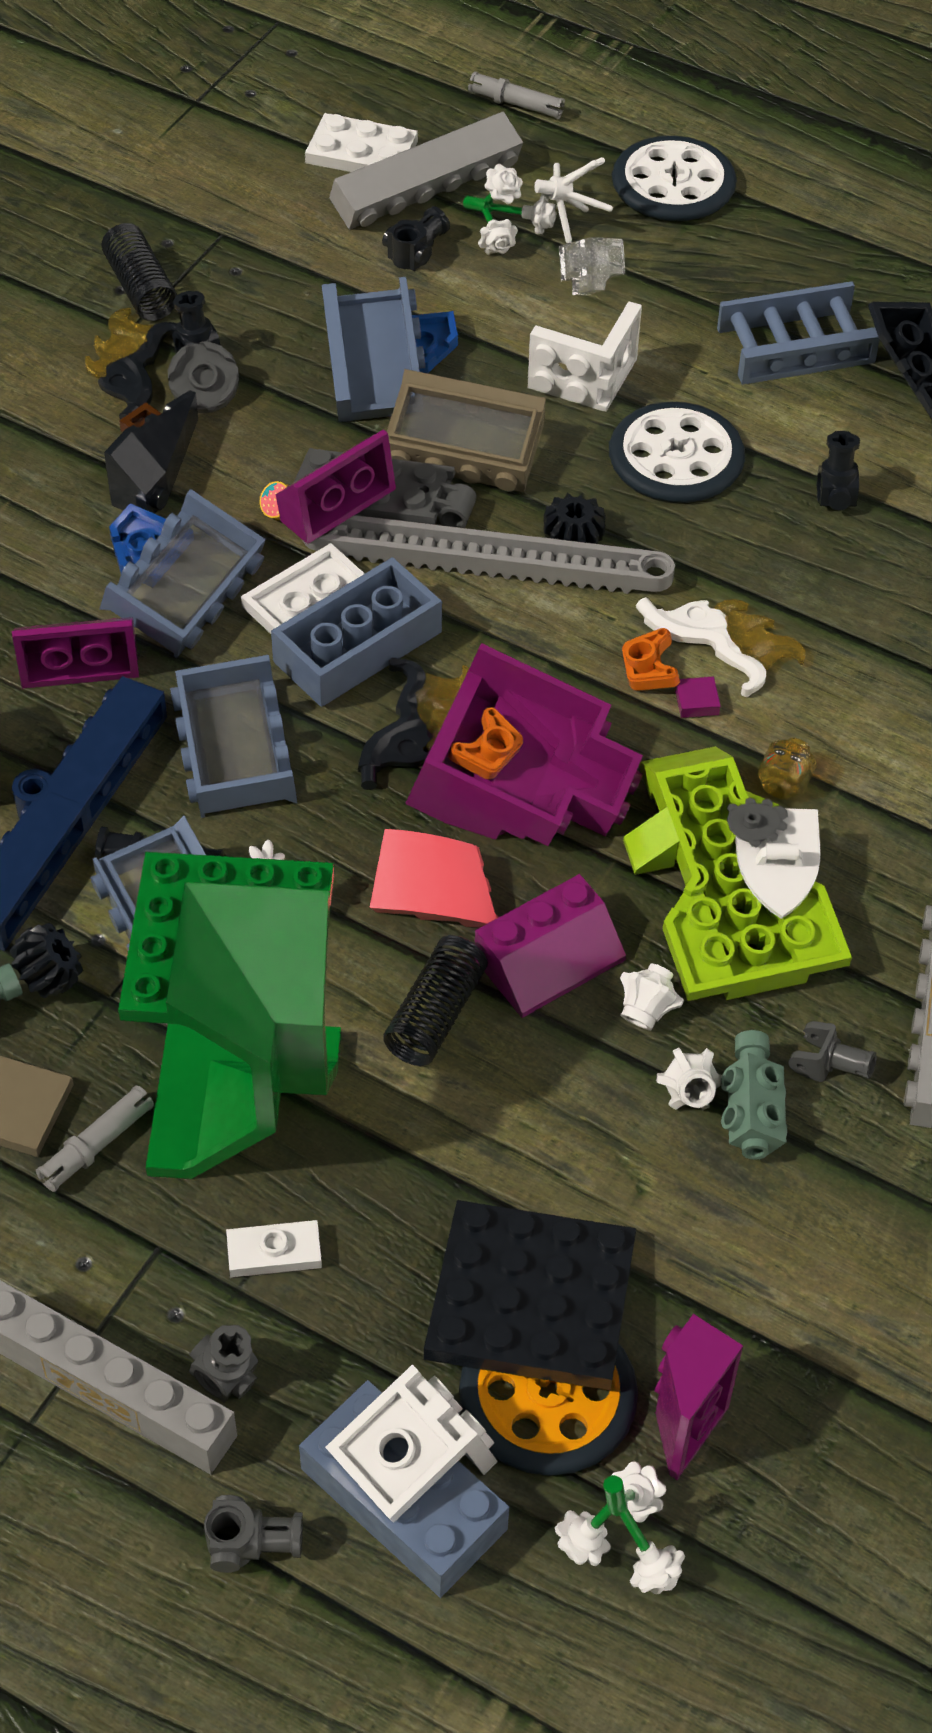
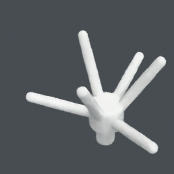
M603 157L589 162L587 165L564 177L560 176V164L555 163L553 166V176L550 180L537 179L535 182L534 190L536 193L548 194L550 200H556L567 244L572 242L564 201L585 213L589 211V207L585 204L608 212L613 210V207L609 204L573 192L572 182L604 164L605 159Z

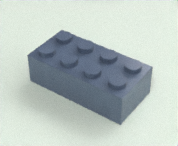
M392 557L271 630L273 662L320 707H323L387 667L391 658H401L441 633L442 601Z
M367 1380L299 1445L301 1469L441 1598L508 1530L509 1506L458 1461L393 1523L325 1448L382 1394L380 1390ZM398 1437L388 1441L383 1450L385 1461L395 1463L402 1460L408 1452L407 1440Z

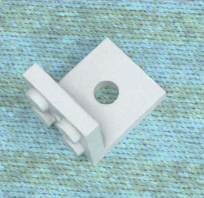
M630 301L627 303L603 345L535 325L530 333L527 388L607 412L637 360L642 305ZM558 363L565 364L569 371L561 368Z
M413 1364L325 1447L393 1523L464 1455L469 1458L483 1475L498 1462L489 1450L494 1441L489 1437L482 1425L468 1410H465L459 1416L458 1413L463 1408L453 1398L454 1396L435 1375L427 1381ZM398 1437L406 1439L408 1442L406 1456L395 1463L385 1461L383 1450L387 1442Z

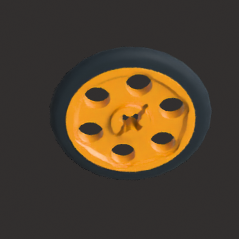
M618 1344L611 1391L609 1390V1395L601 1401H593L587 1398L582 1390L584 1386L464 1366L461 1371L459 1396L461 1407L463 1408L462 1413L468 1410L494 1441V1444L489 1448L494 1457L502 1463L526 1473L553 1476L575 1473L596 1465L615 1451L628 1434L636 1415L638 1387L635 1370L625 1350ZM495 1381H507L513 1386L515 1393L507 1400H496L489 1394V1386ZM550 1382L557 1385L556 1393L558 1395L551 1393L547 1398L540 1396V1386L547 1387ZM520 1419H530L537 1424L539 1432L533 1438L522 1439L514 1434L512 1430L513 1424ZM569 1419H577L585 1425L587 1432L582 1438L576 1440L569 1439L561 1433V1424Z

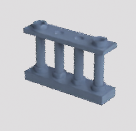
M853 281L720 302L717 324L718 332L736 331L743 346L738 369V377L741 384L875 363L880 340L875 327L858 330L849 313L855 288ZM835 315L843 332L824 335L817 318ZM802 320L810 338L791 341L784 323ZM769 325L777 343L758 346L750 328Z

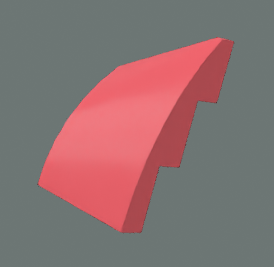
M395 829L384 830L370 903L372 910L377 913L415 915L420 920L459 922L465 927H482L499 918L495 913L490 892L492 891L489 880L483 872L484 863L479 847L463 841L427 833Z

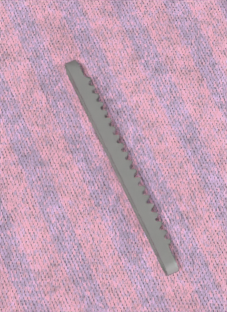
M358 515L352 516L331 529L328 534L320 536L311 543L307 544L304 542L305 546L315 551L332 543L346 557L352 555L359 562L363 557H368L371 563H376L378 559H383L385 562L393 557L403 567L408 562L412 563L417 569H420L423 564H427L430 570H435L437 566H442L445 572H450L452 568H457L460 574H464L467 570H472L475 576H479L482 571H485L492 578L497 573H501L504 579H509L512 575H516L519 581H524L526 577H531L534 583H539L543 578L550 585L559 580L566 587L572 582H576L579 588H584L586 584H591L594 590H599L601 586H606L609 592H613L616 588H621L624 594H628L632 589L650 592L666 590L672 585L675 571L673 559L659 551ZM651 567H657L664 570L665 573L660 576H653L648 574L646 570Z

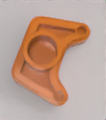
M657 629L628 640L623 645V658L631 689L640 691L670 688L680 683L678 670L661 662V654L672 644L668 629Z
M489 707L484 710L481 717L484 733L473 743L456 742L452 744L448 753V758L452 762L484 779L495 778L519 752L523 744L522 735L495 708Z

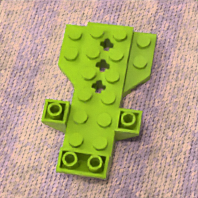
M715 746L640 761L639 769L643 773L642 777L650 799L655 798L659 813L625 835L623 842L635 875L674 867L675 860H677L686 886L680 899L666 916L662 929L687 1001L723 993L726 1000L807 983L810 974L850 966L852 956L824 885L815 881L803 902L782 919L762 905L746 885L737 862L736 836L730 831L727 822L729 815L727 807L729 804H736L737 806L745 804L748 798H753L756 803L761 804L765 798L745 790L733 756ZM773 802L772 807L779 806V804ZM723 874H730L731 878H728ZM736 909H743V913L736 911ZM755 944L756 949L763 948V950H755L748 945Z

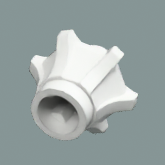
M653 963L650 964L648 970L632 973L623 972L620 979L624 987L625 998L623 1002L624 1009L620 1016L640 1028L651 1031L655 1022H658L664 1014L682 1007L684 999L676 993L671 982L674 974L666 968Z
M680 1048L673 1050L674 1060L664 1073H657L656 1079L657 1083L666 1085L671 1095V1100L668 1103L669 1106L675 1110L683 1105H689L694 1108L701 1107L702 1110L709 1108V1103L713 1100L716 1089L721 1086L722 1075L717 1074L712 1064L714 1053L707 1048L701 1054L682 1053Z

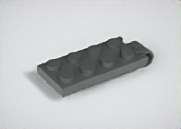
M309 448L294 482L343 452ZM392 459L396 489L355 514L358 516L435 525L438 517L443 526L465 528L477 496L475 491L467 485L451 484L455 475V467Z

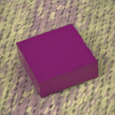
M714 676L680 679V683L675 686V693L681 718L720 714L721 705Z

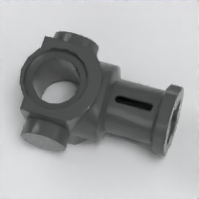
M239 1325L220 1326L214 1331L212 1336L207 1334L203 1337L189 1355L195 1360L191 1364L189 1373L195 1377L206 1391L223 1403L232 1395L240 1400L258 1379L253 1374L257 1367L258 1359L252 1352L251 1336L246 1329Z
M222 1495L213 1500V1507L206 1515L204 1521L207 1548L211 1555V1569L225 1573L238 1571L240 1567L246 1565L250 1560H259L261 1552L291 1553L293 1558H301L303 1512H295L293 1517H264L261 1509H251L245 1503V1500L239 1496ZM232 1527L240 1531L236 1537L230 1540H222L216 1537V1534L223 1528Z

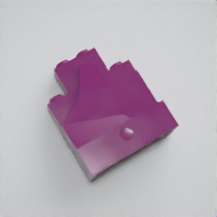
M481 643L405 804L448 825L495 840L498 836L508 832L520 839L529 837L549 846L556 832L561 835L565 833L571 820L606 836L613 823L622 824L629 810L630 803L624 800L627 793L634 794L640 783L643 773L637 771L643 755L606 738L612 724L606 720L612 706L611 704ZM492 707L522 735L523 744L519 752L495 778L484 779L452 762L448 758V753L452 744L456 742L473 743L484 733L481 717L486 708Z

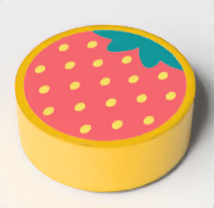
M274 481L263 489L260 496V508L264 515L280 520L276 493L290 485Z

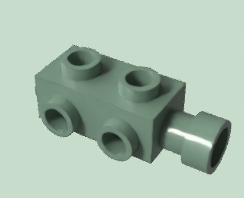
M747 1030L736 1035L735 1057L738 1061L726 1068L721 1078V1088L728 1092V1106L723 1112L721 1124L724 1129L729 1130V1144L742 1148V1155L745 1158L756 1160L765 1158L787 1143L786 1088L784 1085V1066L767 1060L770 1056L769 1036L762 1031Z

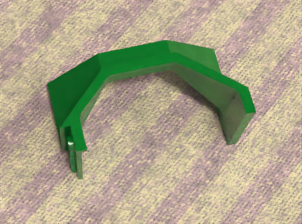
M145 852L118 1012L120 1021L168 1024L145 1167L147 1176L192 1179L274 1134L277 1128L281 1093L327 1095L338 1073L342 1037L341 1027L325 1026L328 925L334 880V863Z

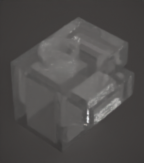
M589 237L559 246L561 281H572L573 295L584 296L604 291L608 278L625 274L623 239Z

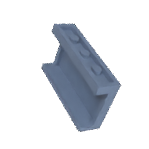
M399 277L400 288L396 290L337 296L336 283L322 285L339 422L392 416L401 388L404 369L420 372V368H425L423 346L416 347L415 342L416 339H421L419 317L412 318L411 311L417 310L415 289H408L406 277ZM412 392L406 414L423 413V398L430 396Z

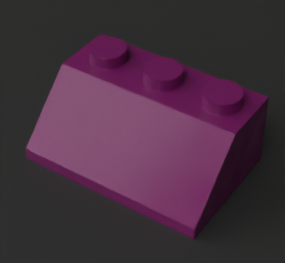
M385 430L379 431L276 493L281 522L304 542L309 544L394 491L396 485L388 433Z
M133 617L35 625L12 630V639L22 689L119 680L122 676L126 678H139Z
M580 874L475 930V944L484 952L488 960V966L484 972L521 1018L626 960L625 951L605 903Z
M695 1314L690 1317L683 1328L676 1325L665 1339L662 1350L666 1352V1355L658 1368L662 1376L654 1390L659 1394L655 1413L668 1472L676 1480L682 1475L728 1410L743 1349L742 1344Z

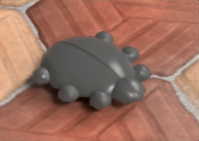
M748 798L745 804L739 806L736 804L728 805L729 815L727 822L730 831L738 839L749 842L752 847L757 848L761 844L760 841L766 838L770 841H776L778 838L777 829L780 831L787 829L788 824L783 821L788 817L787 810L782 806L772 807L773 802L769 799H764L759 804L756 803L755 799Z

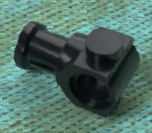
M434 206L428 208L420 220H400L393 227H389L383 235L382 244L388 248V258L398 268L410 269L415 272L420 266L425 265L432 255L434 239L438 235L441 236L449 231L450 221L441 209Z
M199 291L182 292L176 295L173 300V306L178 311L180 322L176 326L177 331L172 333L176 353L182 347L189 344L190 346L199 344V342L208 341L221 345L216 329L211 321L204 316L203 305L205 304V297Z
M835 431L827 436L826 444L830 448L829 457L818 467L816 482L817 501L820 506H831L834 510H844L848 507H857L859 470L857 463L854 462L855 451L859 449L860 438L849 431Z

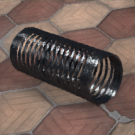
M131 223L119 224L108 230L101 243L102 251L136 313L146 321L163 319L174 310L173 300L177 293L144 234L138 226ZM127 232H131V233H129V234H126V235H123V236L119 237L117 240H115V241L113 242V240H114L115 238H117L119 235L124 234V233H127ZM128 236H137V237H130V238L124 239L123 241H121L120 243H118V244L115 246V244H116L118 241H120L121 239H123V238H125V237H128ZM130 240H139V241H132V242L126 243V244H124L123 246H121V247L116 251V249H117L121 244H123L124 242H127V241H130ZM131 244H136V245H133V246H130V247L126 248L125 250H123V251L118 255V253H119L123 248H125L126 246L131 245ZM135 247H136V249L131 250V251H129L128 253H126L124 256H122L123 253H125V252L128 251L129 249H132V248H135ZM162 287V289H161L156 295H154V296H152V297H150V298L141 299V298H144V297L151 296L152 294L156 293V292ZM156 288V290L152 291L151 293L145 294L146 292H149L152 289ZM164 291V293H163L158 299H156V300H154V301H152V302L142 303V302L149 301V300H152V299L156 298L157 296H159V295ZM167 294V296H166L161 302H159L158 304L153 305V306L146 307V305H150V304H154V303L158 302L159 300H161V299ZM168 297H169V300H168L163 306H161L160 308L155 309V310H151V311H150V310H143V309L156 308V307H158L159 305L163 304V303L168 299Z
M455 935L443 936L439 940L414 985L410 988L407 997L400 1005L397 1014L393 1017V1020L383 1034V1041L394 1056L416 1066H425L433 1062L438 1049L441 1048V1044L445 1041L444 1038L448 1036V1032L455 1024L461 1009L465 1006L468 997L475 989L478 980L488 966V960L484 952L476 944L466 938ZM449 945L464 949L478 961L480 968L478 964L465 953L452 948H442V946ZM444 951H449L461 955L462 957L469 960L476 967V969H473L467 962L463 961L462 959L450 954H446ZM453 960H456V961L460 962V963L463 964L464 966L459 965L458 963H456V962L453 961ZM439 969L444 970L448 974L442 973ZM436 975H440L445 980L438 978ZM432 980L437 981L442 986L435 984ZM453 985L460 987L462 990L455 988ZM429 986L434 987L439 992L432 990ZM449 990L455 992L458 996L453 995ZM426 992L431 993L436 998L429 996ZM444 995H446V996L452 998L454 1001L449 1000V999H448L447 997H445ZM423 998L428 999L433 1004L426 1002ZM441 1001L448 1003L451 1007L446 1006ZM420 1004L425 1005V1006L428 1007L430 1010H432V1011H434V1012L440 1014V1015L443 1016L444 1018L438 1017V1016H437L436 1014H434L433 1012L429 1011L428 1009L423 1008ZM436 1006L445 1009L447 1012H443L442 1010H440V1009L437 1008ZM417 1010L422 1011L427 1016L437 1020L440 1024H437L428 1017L418 1013ZM414 1016L419 1017L424 1022L434 1026L437 1030L432 1029L431 1027H429L428 1025L424 1024L419 1020H416ZM410 1022L416 1023L418 1026L429 1031L433 1035L427 1034L418 1027L413 1026ZM394 1032H397L410 1045L420 1050L428 1051L429 1054L420 1053L409 1048L400 1041ZM405 1035L412 1037L413 1039L421 1043L423 1046H420L412 1042Z

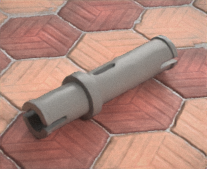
M476 71L470 77L471 81L481 83L482 85L469 83L468 91L493 98L495 103H510L554 117L555 119H560L563 110L551 107V105L558 108L560 106L564 107V98L554 97L509 83V79H496Z
M135 1085L128 1094L77 1137L72 1136L64 1142L63 1149L44 1165L36 1169L38 1178L42 1180L44 1177L48 1178L51 1176L43 1184L49 1190L55 1192L60 1185L81 1167L87 1169L95 1162L94 1156L143 1114L154 1107L152 1098L148 1097L145 1101L143 1099L140 1100L147 1092L140 1086Z

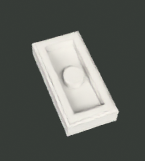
M317 1220L226 1229L230 1278L322 1268Z

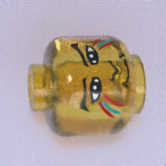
M797 738L777 740L770 744L757 771L762 782V788L768 794L787 800L790 797L804 793L817 767L815 756L809 751L810 747L808 744Z

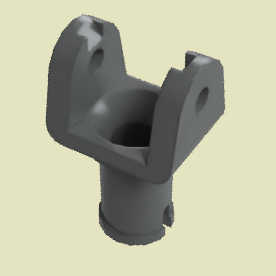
M811 1021L806 1024L803 1030L805 1032L804 1038L812 1045L820 1047L821 1050L819 1053L795 1051L792 1053L789 1059V1066L794 1072L817 1082L825 1081L828 1073L834 1069L860 1075L867 1079L871 1078L877 1061L876 1052L841 1044L840 1039L837 1038L836 1026L832 1023Z

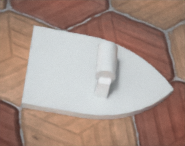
M785 808L788 817L783 821L788 824L787 829L784 831L777 829L778 838L776 841H770L766 838L760 841L761 844L757 848L752 847L749 842L736 837L737 862L746 885L758 901L780 919L790 914L803 902L816 880L820 865L817 809Z

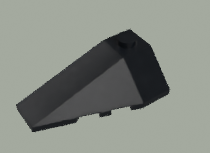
M871 302L868 307L880 341L932 419V308L930 302Z
M189 390L166 404L163 413L159 416L153 413L146 416L145 423L141 427L134 425L128 427L104 452L112 506L124 510L131 503L154 514L166 506L198 422L196 392Z

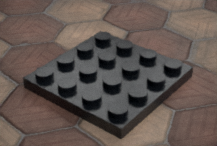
M457 1200L424 1345L423 1360L611 1391L636 1228Z

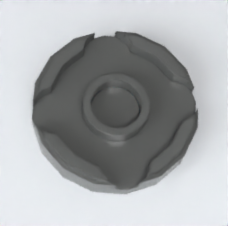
M208 341L199 342V344L191 346L189 344L182 347L171 360L168 368L169 389L175 399L189 390L196 392L198 413H213L226 407L235 397L239 386L238 367L232 354L221 345Z

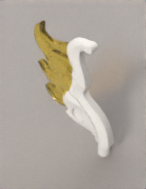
M646 597L639 600L636 604L637 610L644 616V623L652 630L666 628L669 630L671 639L674 641L710 645L714 648L717 658L744 672L750 680L742 685L741 695L744 697L750 696L763 687L766 680V671L777 660L789 657L795 658L800 665L804 664L806 653L801 643L788 636L767 632L764 628H774L775 622L768 617L738 613L737 611H747L749 606L748 603L741 600H724L713 608H709L707 600L687 603L672 611L657 609Z

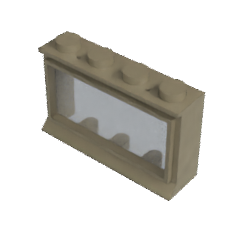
M404 369L401 388L387 429L391 457L397 460L455 467L454 478L462 479L467 483H482L496 486L504 491L515 490L525 493L545 422L546 398Z

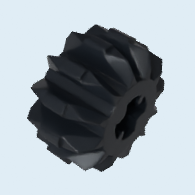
M567 492L564 499L554 497L553 502L550 506H546V511L544 512L543 532L545 538L598 544V541H602L605 535L606 515L604 508L598 506L596 498L586 500L583 493L578 497H573Z
M47 923L42 926L38 924L34 928L30 927L21 933V937L15 940V945L10 949L11 956L15 959L11 966L18 970L20 974L19 980H24L28 984L29 991L31 993L37 991L40 996L47 998L51 995L63 994L72 988L73 984L78 981V976L84 970L79 962L82 955L74 949V941H69L66 938L65 931L63 929L56 930L51 923Z

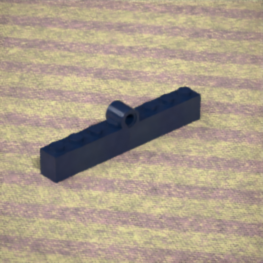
M122 676L115 687L105 693L102 705L95 715L90 716L85 721L82 733L75 743L67 746L63 753L62 761L53 773L48 774L43 770L30 769L20 773L14 779L12 790L19 821L12 831H7L0 841V950L5 951L166 720L167 711L164 691Z

